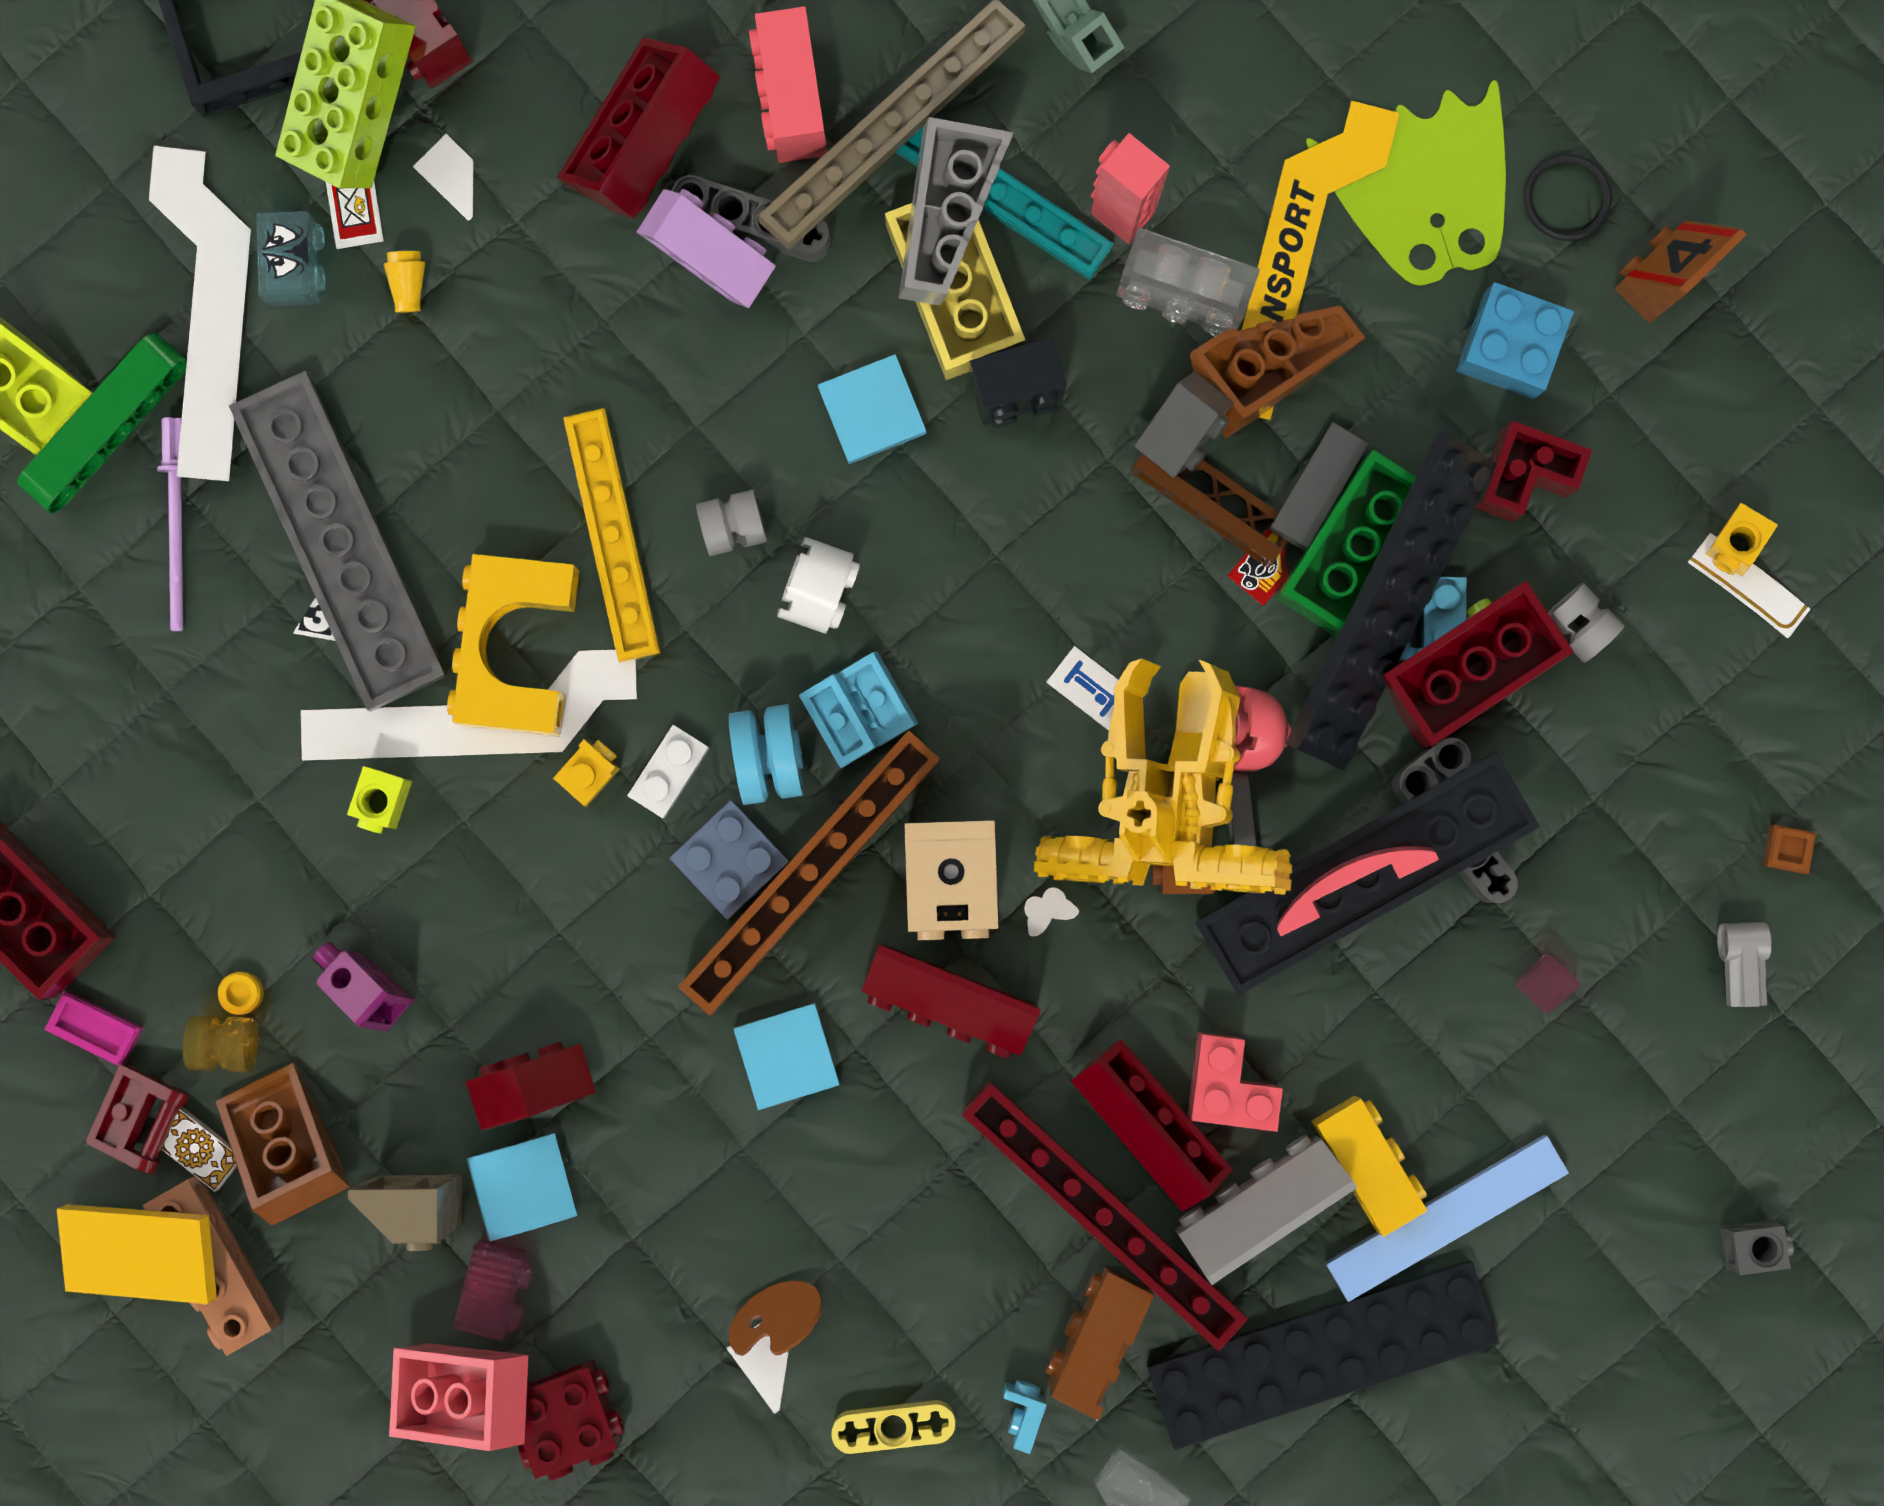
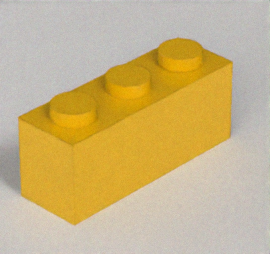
M1354 1095L1311 1121L1320 1138L1357 1186L1352 1192L1375 1231L1382 1237L1428 1211L1422 1202V1199L1427 1197L1425 1190L1414 1174L1407 1177L1399 1163L1405 1157L1392 1137L1385 1140L1377 1126L1383 1120L1370 1100L1364 1103L1361 1098Z

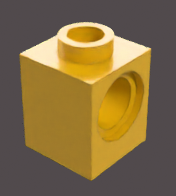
M1740 503L1705 555L1713 559L1712 563L1719 570L1730 575L1737 573L1743 576L1752 566L1778 524ZM1738 535L1743 537L1748 542L1749 550L1738 551L1733 548L1730 543V536Z

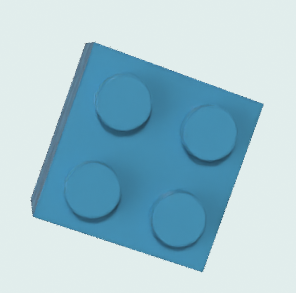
M1494 282L1482 296L1456 372L1530 399H1536L1547 388L1574 311Z

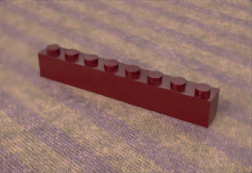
M991 1080L962 1109V1116L1218 1351L1224 1347L1248 1320L1238 1306L1214 1284L1211 1285L1202 1273Z

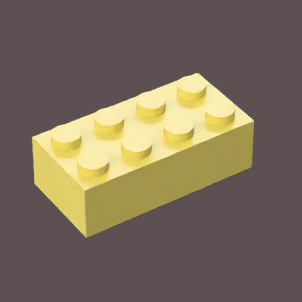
M912 203L885 213L886 228L902 269ZM978 220L948 294L942 304L939 306L916 302L946 380L969 372L970 360L1025 345L1026 341Z

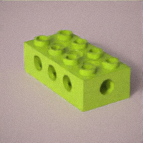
M315 0L275 156L339 189L372 188L416 25L363 0Z

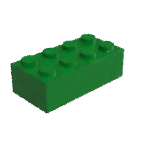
M1372 450L1358 467L1275 599L1337 638L1416 476L1377 451Z

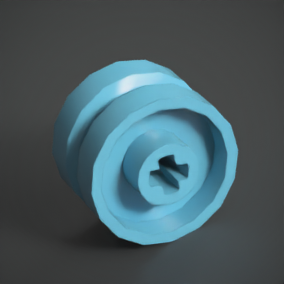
M789 704L766 708L764 713L765 735H761L757 717L751 710L729 713L732 754L743 805L766 802L769 796L767 775L772 774L776 793L781 799L804 796L801 769H803L802 752L798 731L794 729Z

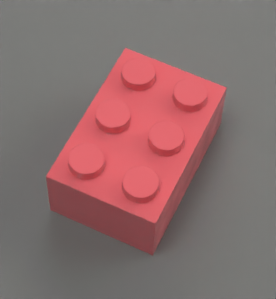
M806 7L756 13L757 29L749 30L755 68L756 70L763 69L755 71L761 108L762 110L769 109L768 112L761 113L768 151L776 150L779 163L822 157L827 153Z
M432 1343L394 1348L389 1437L485 1451L523 1445L525 1442L528 1355Z

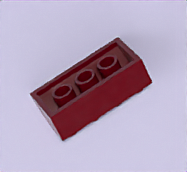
M642 38L557 176V179L608 210L635 219L638 212L642 211L647 205L649 194L659 178L669 169L671 158L679 145L691 133L692 124L699 112L711 100L714 88L721 77L687 47Z
M1524 581L1382 676L1398 714L1420 747L1424 749L1435 745L1574 651L1527 581Z
M882 943L878 946L861 991L869 995L867 1003L889 1012L893 1005L909 1011L906 1018L913 1022L930 1027L933 1020L948 1026L947 1035L966 1043H970L972 1036L988 1042L985 1050L1006 1059L1010 1058L1011 1052L1021 1056L1041 1012L1038 1005Z

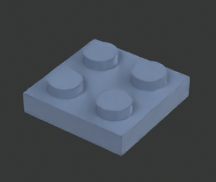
M732 800L669 858L727 920L790 862Z

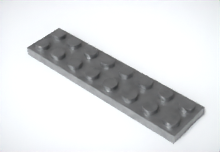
M303 371L229 405L367 711L371 712L447 677L310 374L307 371Z

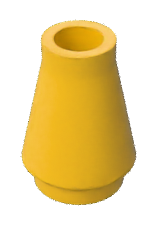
M420 251L387 252V263H383L394 300L396 313L421 311L420 300L426 262L421 261Z

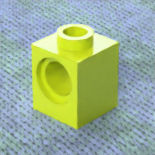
M363 766L347 815L359 819L357 827L382 834L384 827L397 829L412 781ZM382 790L386 794L388 802L386 808L381 813L376 814L370 807V798L373 793Z

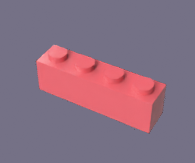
M1128 133L1121 143L1113 140L1098 160L1101 164L1096 171L1098 177L1093 183V186L1096 188L1090 196L1094 199L1090 214L1127 244H1130L1155 214L1170 165Z

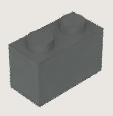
M1194 371L1176 385L1134 447L1173 478L1186 468L1192 472L1207 454L1203 446L1208 439L1215 440L1229 424L1230 420L1225 415L1234 402Z

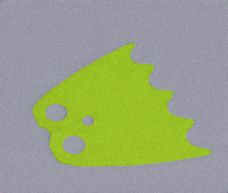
M1493 80L1484 100L1476 106L1466 105L1453 92L1446 90L1443 93L1437 113L1429 119L1416 117L1405 106L1398 105L1395 112L1400 114L1386 167L1334 191L1353 221L1385 261L1402 278L1413 285L1422 286L1439 281L1448 270L1461 267L1471 271L1491 264L1498 255L1503 236L1506 188L1504 130L1497 81ZM1311 138L1306 140L1308 148L1319 144ZM1435 213H1439L1445 218V223L1440 228H1436L1430 223V218ZM1473 228L1483 234L1485 245L1481 252L1470 255L1461 250L1458 240L1463 231ZM1418 244L1429 245L1435 252V263L1427 270L1416 269L1410 263V251Z

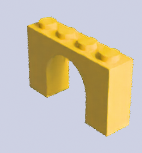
M472 554L471 565L466 564L463 572V589L468 590L466 607H460L457 621L458 631L463 632L461 648L455 649L452 662L453 673L458 674L456 690H450L447 703L448 715H453L452 723L464 727L560 737L565 695L560 691L517 687L503 683L490 668L486 648L489 634L494 625L511 611L520 608H540L575 612L580 573L575 565Z

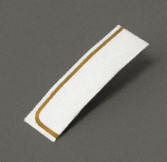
M1710 533L1688 563L1743 602L1788 639L1810 611V608L1754 564L1743 576L1737 573L1730 575L1719 570L1712 563L1713 559L1706 555L1717 538Z

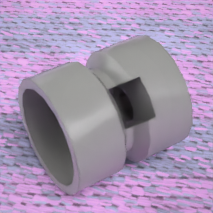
M754 489L730 495L727 503H723L717 498L696 504L702 534L710 557L733 551L736 543H740L746 548L767 542Z
M1585 583L1575 587L1548 612L1562 635L1569 638L1568 644L1583 663L1599 653L1625 627L1608 608L1601 610L1598 608L1600 599ZM1580 614L1588 618L1580 626L1575 622V619Z

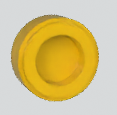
M249 972L229 974L221 981L218 988V1000L221 1006L229 1013L236 1015L247 1014L256 1010L264 997L262 982L257 976Z

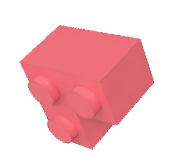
M1197 1032L1187 1110L1189 1119L1198 1122L1278 1132L1283 1089L1274 1084L1240 1080L1245 1040L1240 1037Z

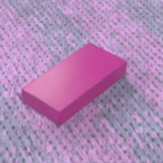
M63 991L44 1030L119 1066V1064L127 1063L144 1027L70 991Z

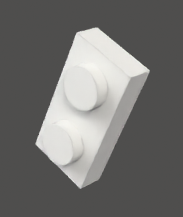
M672 725L627 796L665 819L710 748Z

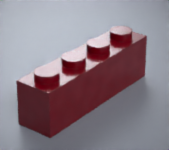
M1119 1039L1095 1056L1071 1080L1073 1085L1182 1212L1210 1196L1233 1171L1230 1165L1122 1039Z

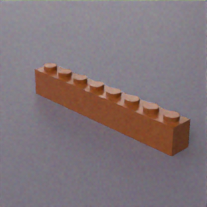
M908 730L682 981L678 988L709 1016L714 1014L941 762V759Z

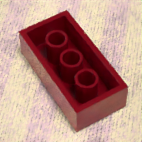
M0 821V962L38 1000L57 998L103 952L116 936Z

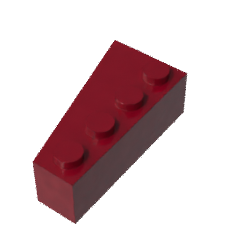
M363 0L416 25L405 64L416 81L423 77L429 87L433 89L473 62L451 24L447 22L434 0Z

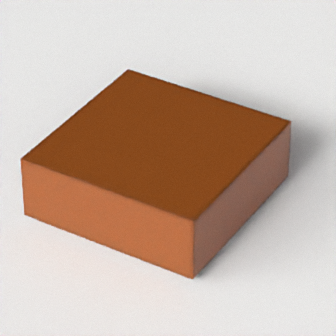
M1770 825L1763 866L1794 873L1809 874L1816 833L1780 825Z

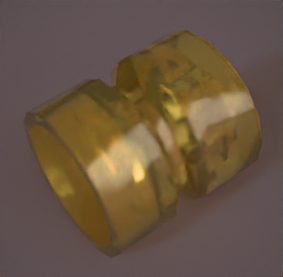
M192 1015L187 1022L183 1039V1059L187 1070L215 1071L220 1064L221 1068L226 1069L228 1072H251L257 1058L259 1039L255 1018L227 1017L222 1024L218 1016Z

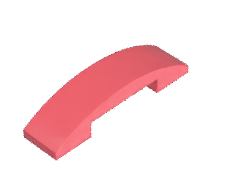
M1422 846L1393 847L1357 856L1327 871L1307 886L1285 910L1277 923V930L1280 936H1283L1320 918V911L1314 902L1315 900L1389 864H1392L1400 879L1439 860L1433 848Z

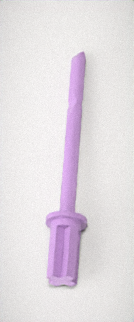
M165 417L161 419L162 460L161 466L157 467V471L168 473L171 631H182L181 477H177L182 418Z

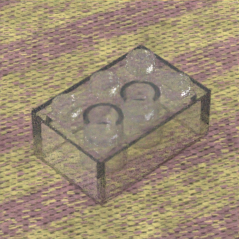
M1138 227L1116 296L1122 297V302L1129 307L1146 310L1148 306L1162 311V316L1172 322L1185 324L1189 320L1203 325L1202 330L1204 332L1217 336L1223 331L1238 329L1244 318L1260 269Z

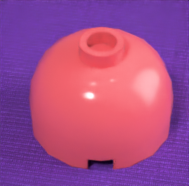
M1235 686L1241 698L1235 723V747L1240 752V759L1234 764L1233 771L1256 772L1272 765L1280 756L1284 747L1287 746L1285 743L1291 733V726L1287 721L1282 705L1271 694L1250 687Z

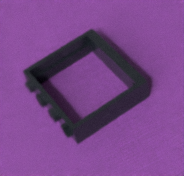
M158 0L190 103L202 117L293 88L302 52L202 84L176 1Z

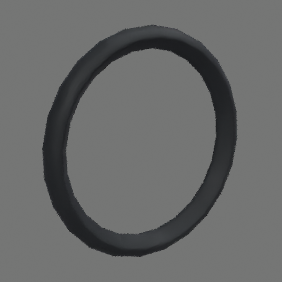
M1563 154L1544 160L1532 171L1525 184L1524 205L1530 221L1544 235L1556 240L1574 241L1590 236L1602 226L1610 212L1612 194L1606 175L1594 162L1579 155ZM1560 163H1573L1587 168L1594 174L1602 188L1603 203L1598 217L1591 225L1577 232H1561L1550 228L1542 222L1533 206V189L1538 177L1549 167Z

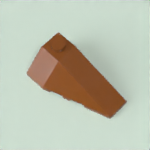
M1338 305L1298 314L1295 318L1275 323H1272L1271 320L1259 323L1256 327L1237 331V328L1223 331L1193 350L1190 354L1193 372L1195 371L1234 402L1225 415L1230 420L1222 432L1227 439L1363 342L1366 337L1343 307Z

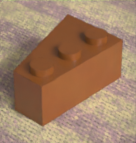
M1106 1265L1101 1275L1094 1272L1083 1294L1089 1299L1082 1313L1074 1311L1064 1332L1069 1338L1062 1352L1057 1349L1053 1352L1045 1369V1373L1050 1375L1048 1384L1051 1397L1099 1421L1104 1410L1099 1404L1110 1382L1116 1383L1121 1372L1118 1366L1128 1346L1133 1344L1154 1297L1149 1287Z

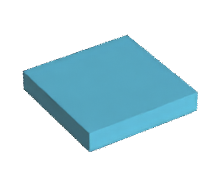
M896 354L818 384V389L848 464L926 434V429Z
M816 1003L733 1028L758 1110L840 1085Z

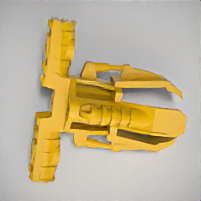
M1139 659L1128 664L1114 687V709L1109 726L1108 741H1105L1101 747V752L1106 756L1105 779L1102 782V802L1099 804L1098 810L1102 816L1120 821L1119 838H1115L1113 842L1110 839L1084 836L1056 838L1043 836L1039 840L1041 842L1039 847H1036L1035 852L1037 860L1034 861V872L1038 873V877H1049L1051 875L1054 876V880L1065 879L1104 883L1112 879L1113 884H1124V882L1133 881V885L1143 886L1149 866L1163 865L1174 867L1177 886H1187V882H1190V889H1201L1202 887L1211 886L1210 890L1265 893V891L1272 892L1274 890V894L1285 895L1286 891H1291V880L1289 877L1290 873H1292V865L1289 862V857L1291 856L1288 850L1279 849L1274 851L1272 848L1247 845H1217L1212 847L1213 827L1228 824L1233 817L1230 809L1233 796V785H1231L1234 764L1240 759V752L1235 747V723L1241 698L1228 671L1199 660L1206 672H1188L1179 688L1176 733L1168 764H1161L1146 759L1143 697L1148 694L1151 680L1162 666L1145 659ZM1114 759L1117 760V769L1128 772L1124 794L1121 797H1117V781L1114 779ZM1219 779H1223V782L1220 783L1218 787L1217 798L1215 803L1216 781H1218Z

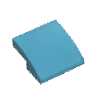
M878 651L870 653L841 672L829 676L799 695L840 768L865 756L919 724Z
M555 1133L466 1158L489 1241L577 1216Z

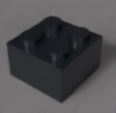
M1053 337L970 360L969 380L983 425L993 423L994 428L1004 427L1017 422V415L1033 411L1034 416L1045 415L1058 409L1057 404L1063 402L1067 384Z

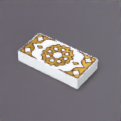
M179 1107L161 1150L215 1192L221 1188L237 1167L231 1146L184 1107Z

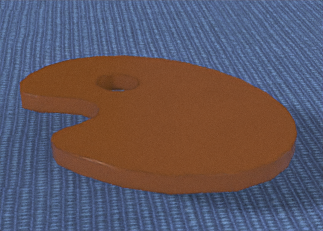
M787 1281L775 1284L757 1293L738 1311L731 1323L728 1337L731 1348L737 1355L744 1356L760 1339L770 1337V1350L776 1356L798 1345L811 1333L821 1316L823 1304L817 1289L804 1281ZM762 1318L759 1326L750 1328L753 1320Z

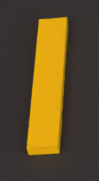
M602 408L563 417L618 662L622 663L661 654L606 410Z

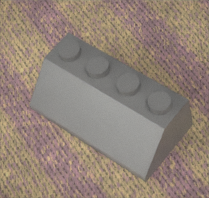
M1307 1135L1297 1138L1285 1148L1288 1154L1276 1162H1273L1271 1158L1261 1162L1250 1171L1252 1178L1240 1186L1236 1182L1225 1186L1214 1195L1217 1200L1204 1210L1201 1206H1197L1179 1218L1182 1225L1177 1227L1175 1231L1211 1285L1357 1188L1322 1139L1316 1135L1310 1139Z

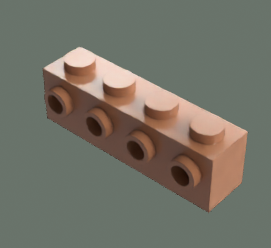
M192 1177L142 1205L145 1210L209 1215L217 1299L209 1304H190L197 1312H202L209 1325L207 1327L208 1336L217 1349H222L224 1354L228 1356L282 1324L279 1315L206 1184L197 1177Z

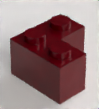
M1511 421L1500 431L1490 459L1496 465L1491 473L1487 487L1482 491L1474 508L1513 522L1524 515L1534 486L1563 497H1568L1579 490L1593 450Z
M562 1041L538 1048L539 1057L530 1060L527 1052L480 1067L482 1076L465 1081L480 1129L485 1130L527 1118L596 1093L581 1044L564 1049Z

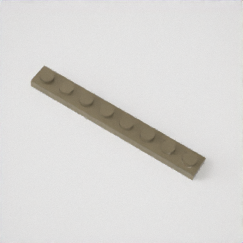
M999 0L990 2L759 214V223L790 250L927 123L929 117L933 118L1025 33L1026 25Z

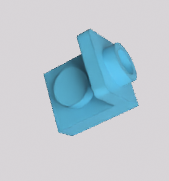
M1016 1380L1015 1385L1005 1382L1002 1390L1003 1398L1024 1405L1023 1410L1015 1408L1009 1424L1008 1433L1014 1435L1013 1448L1030 1454L1047 1406L1046 1397L1039 1394L1041 1389L1038 1386L1029 1382Z

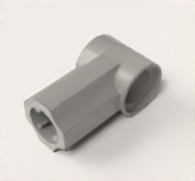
M1767 923L1720 924L1717 932V947L1721 960L1725 962L1726 1006H1767L1765 960H1768L1771 954V934Z

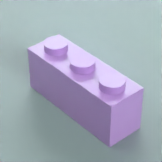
M663 189L637 230V233L729 301L749 308L776 266L764 257L767 250L748 237H745L742 241L734 235L733 231L736 227L731 222L716 213L712 217L701 210L704 203L689 191L682 189L680 193Z

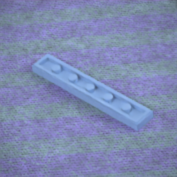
M1542 1135L1424 1205L1428 1211L1385 1237L1376 1232L1329 1259L1325 1264L1345 1299L1349 1302L1569 1174L1548 1136Z

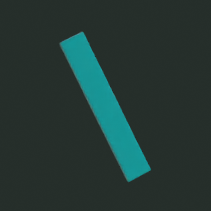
M925 125L895 152L916 167L918 166L922 132ZM999 168L982 210L1091 281L1112 250L1114 243Z

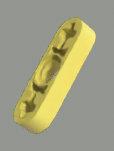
M939 1400L849 1410L841 1413L835 1419L831 1433L832 1441L840 1451L848 1454L938 1444L947 1441L952 1436L955 1430V1414L947 1403ZM939 1411V1415L943 1419L948 1418L949 1422L942 1424L940 1432H933L931 1425L918 1426L920 1435L912 1436L913 1420L910 1413H918L917 1422L930 1420L931 1412ZM891 1415L901 1417L906 1423L905 1433L899 1438L887 1437L881 1429V1424L886 1417ZM867 1418H876L874 1433L877 1441H869L870 1432L857 1434L856 1442H849L846 1435H840L839 1431L845 1430L846 1422L852 1421L855 1428L862 1429L869 1428Z

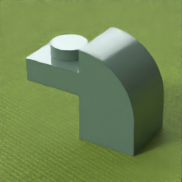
M1032 0L1049 27L1047 34L1061 53L1078 69L1093 73L1125 48L1104 12L1091 10L1086 0Z

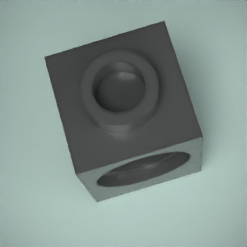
M1772 1220L1720 1227L1727 1270L1738 1275L1791 1269L1789 1256L1793 1255L1794 1246L1789 1231L1785 1230L1784 1225ZM1764 1236L1767 1243L1766 1250L1761 1256L1754 1257L1752 1253L1753 1243L1759 1237Z

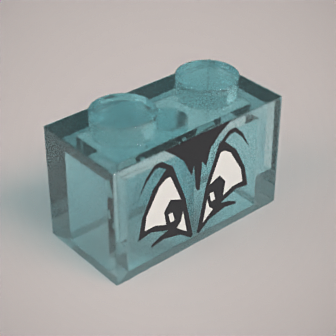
M307 211L256 213L259 297L269 306L320 304L319 291L325 290L324 269L318 264V250H323L324 233L321 224H317V221Z

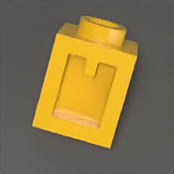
M583 739L578 745L580 747L579 750L553 778L585 807L591 803L620 770L612 762L617 755L600 740L592 744Z

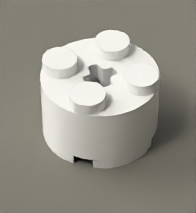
M805 537L801 546L809 548L807 555L801 553L800 556L797 555L782 597V601L788 602L789 606L787 610L779 609L777 617L826 634L829 627L838 628L846 604L839 602L844 588H852L860 564L852 561L853 553Z

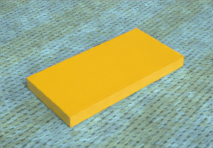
M71 1204L57 1208L65 1291L209 1304L217 1299L209 1215Z

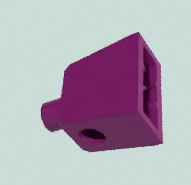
M327 942L316 951L312 958L324 971L317 979V985L358 1027L387 1032L415 1001L411 995L363 954L348 950L341 952L332 942Z

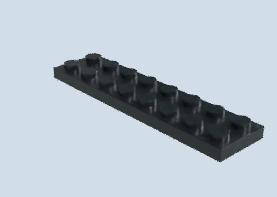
M1442 431L1438 432L1285 743L1342 770H1345L1349 760L1354 756L1357 744L1368 722L1375 714L1378 701L1386 687L1382 675L1396 667L1406 645L1411 641L1414 629L1425 606L1431 601L1433 590L1444 568L1449 564L1452 552L1464 528L1469 524L1472 511L1482 491L1487 487L1491 473L1496 465L1454 436Z
M1494 751L1293 865L1292 873H1290L1289 877L1291 880V891H1286L1285 895L1274 894V890L1272 892L1265 891V893L1245 892L1199 918L1195 923L1235 992L1240 996L1540 828V825L1497 752ZM1422 846L1431 847L1435 850L1439 860L1400 879L1392 864H1389L1315 900L1314 902L1320 911V918L1280 936L1277 930V923L1292 901L1313 881L1334 867L1357 856L1387 848Z
M1466 1260L1361 1294L1349 1302L1343 1300L1233 1336L1220 1351L1211 1344L1147 1364V1368L1175 1451L1500 1343L1473 1262Z

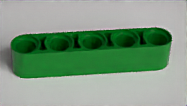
M153 332L145 336L26 466L17 479V485L49 514L61 510L186 372L187 359L158 333Z

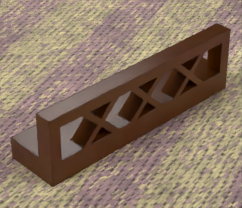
M1142 453L1131 470V473L1267 569L1276 560L1287 542L1279 537L1274 544L1255 529L1254 522L1274 521L1278 515L1276 510L1204 460L1192 472L1186 468L1173 478ZM1203 472L1210 477L1213 493L1204 495L1187 483L1186 474ZM1217 483L1228 491L1219 492ZM1237 496L1243 500L1247 518L1239 519L1221 507L1220 498ZM1252 507L1263 515L1253 516Z

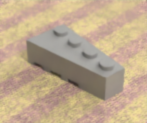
M932 117L928 118L921 138L899 299L939 306L942 304L948 294L1014 132Z

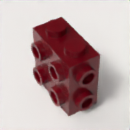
M594 1359L527 1383L525 1442L523 1445H519L518 1449L525 1469H532L535 1479L548 1475L550 1481L559 1479L574 1471L573 1465L587 1460L590 1466L605 1462L614 1457L613 1451L617 1450L622 1441L621 1435L625 1434L622 1417L618 1409L611 1410L606 1395L611 1392L609 1380L603 1368L597 1370Z

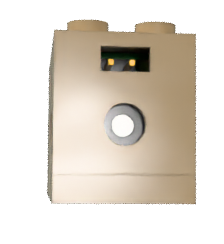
M995 821L905 823L908 932L917 931L918 940L944 939V931L961 930L962 939L989 938V929H998Z

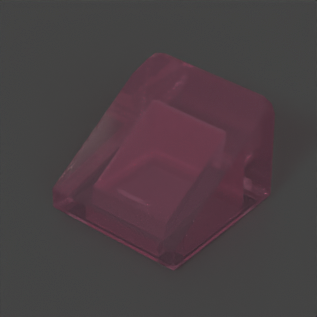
M1543 955L1515 986L1548 1015L1581 986V983L1551 955Z

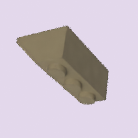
M462 1174L376 1175L348 1190V1200L392 1244L406 1243L407 1251L433 1249V1244H440L442 1239L450 1237L452 1232L462 1226Z

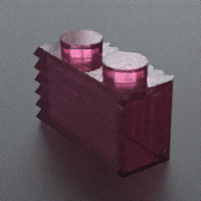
M484 1239L474 1244L453 1329L503 1341L510 1331L517 1332L523 1313V1306L517 1305L521 1289H528L534 1271V1264L527 1263L530 1251Z

